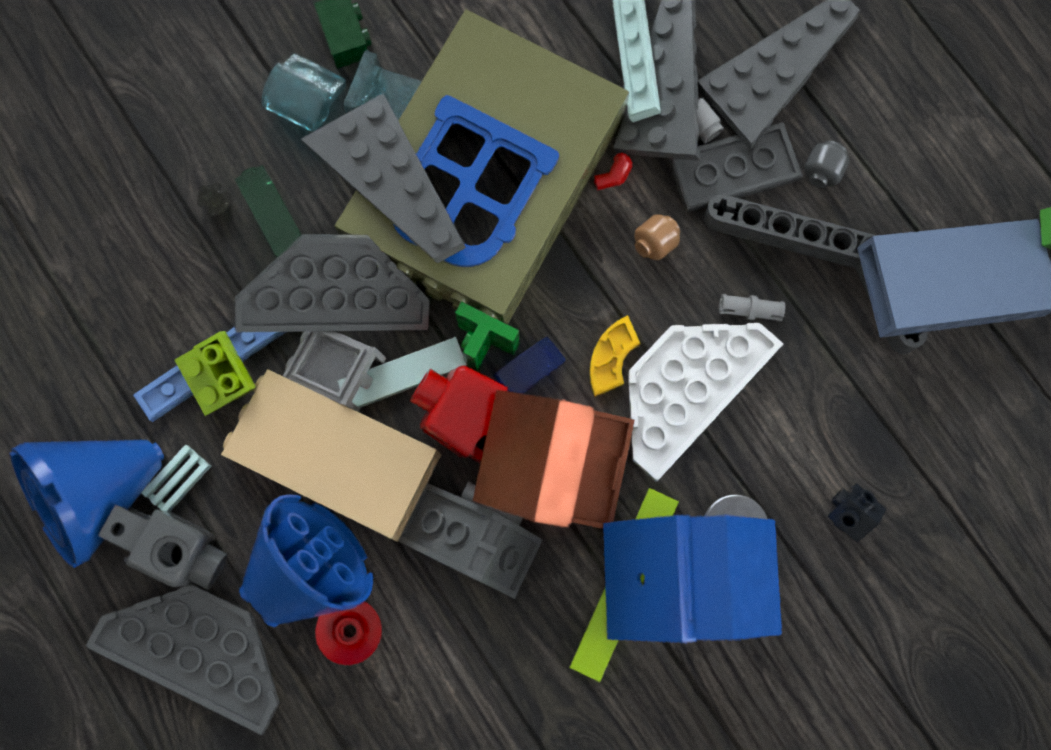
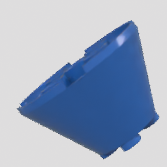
M289 494L280 496L266 508L243 578V585L239 588L241 597L245 601L250 602L255 610L262 615L264 622L271 627L355 608L363 603L372 591L373 575L371 572L367 574L363 562L368 557L352 531L326 507L317 502L309 505L299 501L301 499L299 495Z

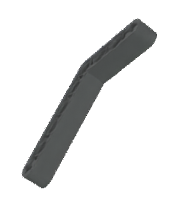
M717 195L710 200L704 213V222L708 228L855 268L870 300L857 247L872 236L877 235L728 195ZM717 209L722 211V216L717 215ZM733 213L737 214L735 220H732ZM749 216L753 218L756 225L746 224L742 217ZM773 225H781L786 233L780 234L776 232ZM803 232L811 233L815 238V242L806 240ZM833 240L842 242L845 250L836 248ZM927 332L905 334V336L910 335L912 338L907 340L904 335L890 336L887 339L894 351L900 354H909L925 343Z

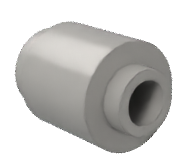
M701 98L698 100L697 124L699 126V137L697 139L707 144L716 138L724 128L720 124L721 119L708 103Z

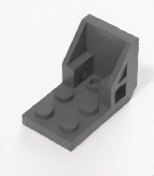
M427 483L398 542L515 599L541 545L542 539L495 512Z

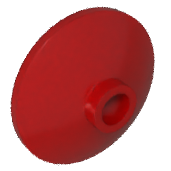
M365 601L352 609L321 615L318 618L315 630L317 645L324 656L334 663L340 665L361 663L375 652L382 636L380 618L375 609ZM350 624L356 628V634L352 638L345 634V628Z

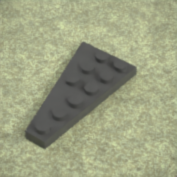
M661 0L650 34L661 113L632 122L629 119L628 108L626 107V112L613 147L617 154L625 153L635 156L700 161L697 139L699 137V126L697 124L698 77L695 65L697 44L694 38V29L696 28L695 0Z
M826 0L699 79L698 89L751 150L757 143L760 135L771 126L774 118L782 108L788 105L809 79L819 63L821 64L827 57L833 45L839 42L856 21L860 10L851 0Z
M384 94L375 97L301 139L310 150L314 151L330 168H333L350 186L382 212L390 222L402 230L436 263L466 248Z

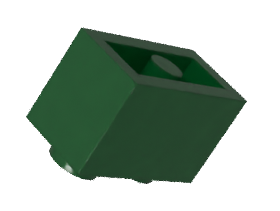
M322 0L315 2L314 5L336 69L369 59L370 55L367 47L371 46L372 42L367 28H360L358 21L363 20L358 2L352 3L351 0Z

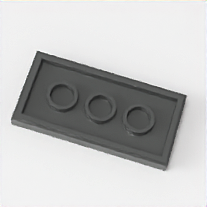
M783 122L771 125L767 131L765 130L751 150L738 135L698 146L700 161L668 158L686 213L706 208L710 200L717 195L740 198L800 181L803 177Z

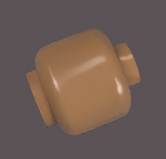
M655 214L636 228L634 234L635 248L642 257L660 260L679 245L680 228L673 218Z

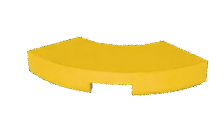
M628 316L612 324L600 337L594 349L589 373L594 397L624 385L621 372L623 361L629 352L640 345V341Z

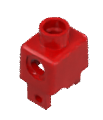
M465 365L451 370L447 378L430 368L417 386L410 402L427 411L420 422V429L458 457H470L481 464L483 450L475 445L481 437L487 435L496 391H507L508 387Z

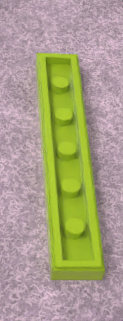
M649 488L635 519L673 516L679 501ZM642 573V575H641V584L643 585L644 580H645V577H644V574ZM606 587L570 665L571 669L599 682L618 640H607Z

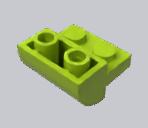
M226 331L216 333L194 346V349L175 359L178 368L205 416L257 388Z

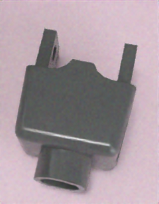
M115 505L98 535L131 552L129 557L124 558L127 566L170 587L187 586L193 582L209 590L221 573L228 557L227 553L213 547L215 542L213 533L172 512L155 510L149 516L132 507L129 511L119 505ZM121 523L122 525L115 535L113 528L116 524ZM178 545L183 551V557L179 564L173 559L174 550Z

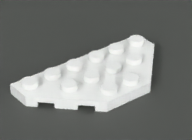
M747 323L746 325L708 324L684 327V325L670 326L628 372L630 419H635L631 436L632 461L657 482L779 350L783 343L760 323Z

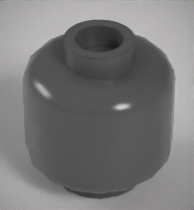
M826 141L815 145L804 165V172L809 177V182L818 188L839 184L850 162L846 148L835 141Z

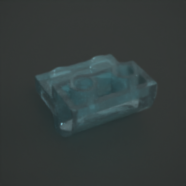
M293 53L284 65L277 63L272 69L264 86L262 107L314 132L329 116L330 105L345 89L346 79Z

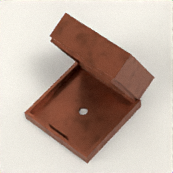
M497 390L472 501L535 522L568 527V524L573 522L604 529L603 523L614 521L635 419L594 411L591 407L563 400Z

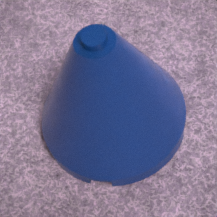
M148 440L24 442L11 448L12 452L9 453L13 470L32 511L36 510L44 524L42 529L63 560L72 568L87 562L105 540L98 535L115 505L128 510L161 469V461L164 460L163 452L158 444H151Z

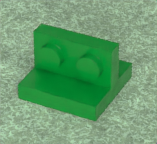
M461 302L455 314L459 328L468 332L461 345V348L464 349L463 355L467 367L478 371L491 345L514 356L519 347V330Z

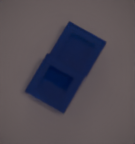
M547 336L506 364L494 374V377L500 384L508 387V392L523 394L534 387L539 380L561 367L566 362V359Z

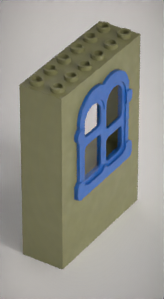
M465 9L398 121L424 170L428 166H434L459 179L460 186L446 208L453 224L463 205L472 203L498 217L499 222L486 242L474 246L464 244L466 246L465 249L436 263L357 191H355L335 224V228L339 235H368L378 245L380 251L385 253L396 264L397 269L404 272L415 284L425 288V293L431 298L441 301L443 298L453 303L452 307L455 310L463 302L508 325L622 123L630 91ZM453 124H458L485 139L483 147L470 167H463L437 152L438 146ZM499 147H503L531 163L527 174L507 205H503L475 189L477 181L495 150Z

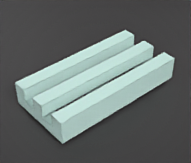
M185 444L143 490L142 494L149 498L160 510L171 512L211 468V465ZM188 456H190L188 461L177 471V473L167 482V484L157 494H154L161 487V485L172 475V473L182 464V462ZM196 463H198L200 466L172 495V497L166 503H164L162 500L167 496V494L181 481V479L187 474V472Z

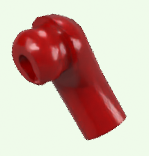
M616 154L610 171L594 176L596 190L622 185L626 181L632 169V160L627 154Z

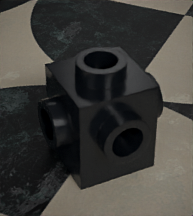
M856 483L848 491L842 488L831 499L830 502L833 504V507L827 517L832 520L839 530L844 531L858 543L879 525L886 508L877 501L870 491L863 489Z

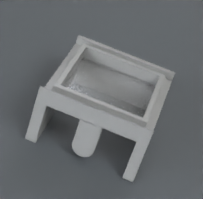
M304 331L298 349L294 356L290 357L286 363L283 377L358 412L360 408L352 402L359 387L368 389L371 386L372 378L367 372L373 360L384 364L386 357L375 347L365 345L336 331Z

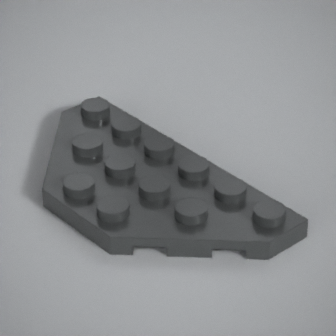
M302 234L235 296V331L428 330L430 300L404 272L397 269L396 264L385 253L380 251L378 245L368 235Z
M195 584L184 586L173 592L159 595L134 604L131 607L101 616L85 646L260 735L265 733L280 703L252 612Z

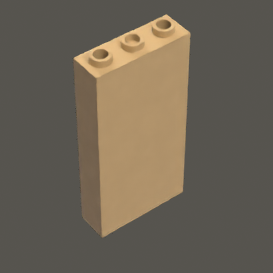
M267 369L264 376H260L256 381L255 386L257 388L254 389L255 393L249 404L247 403L242 407L238 417L239 422L234 432H230L223 443L224 450L221 455L398 542L441 457L438 450Z

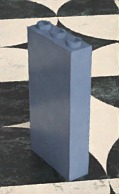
M1038 219L872 236L857 247L880 338L1044 317L1051 313V261L1047 248L1042 246L1041 227Z

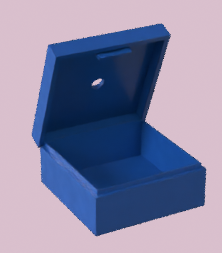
M674 515L603 523L607 640L696 642V640H737L782 635L775 520L730 515L703 517ZM642 573L644 574V577H645V583H644V585L641 584V575H642Z

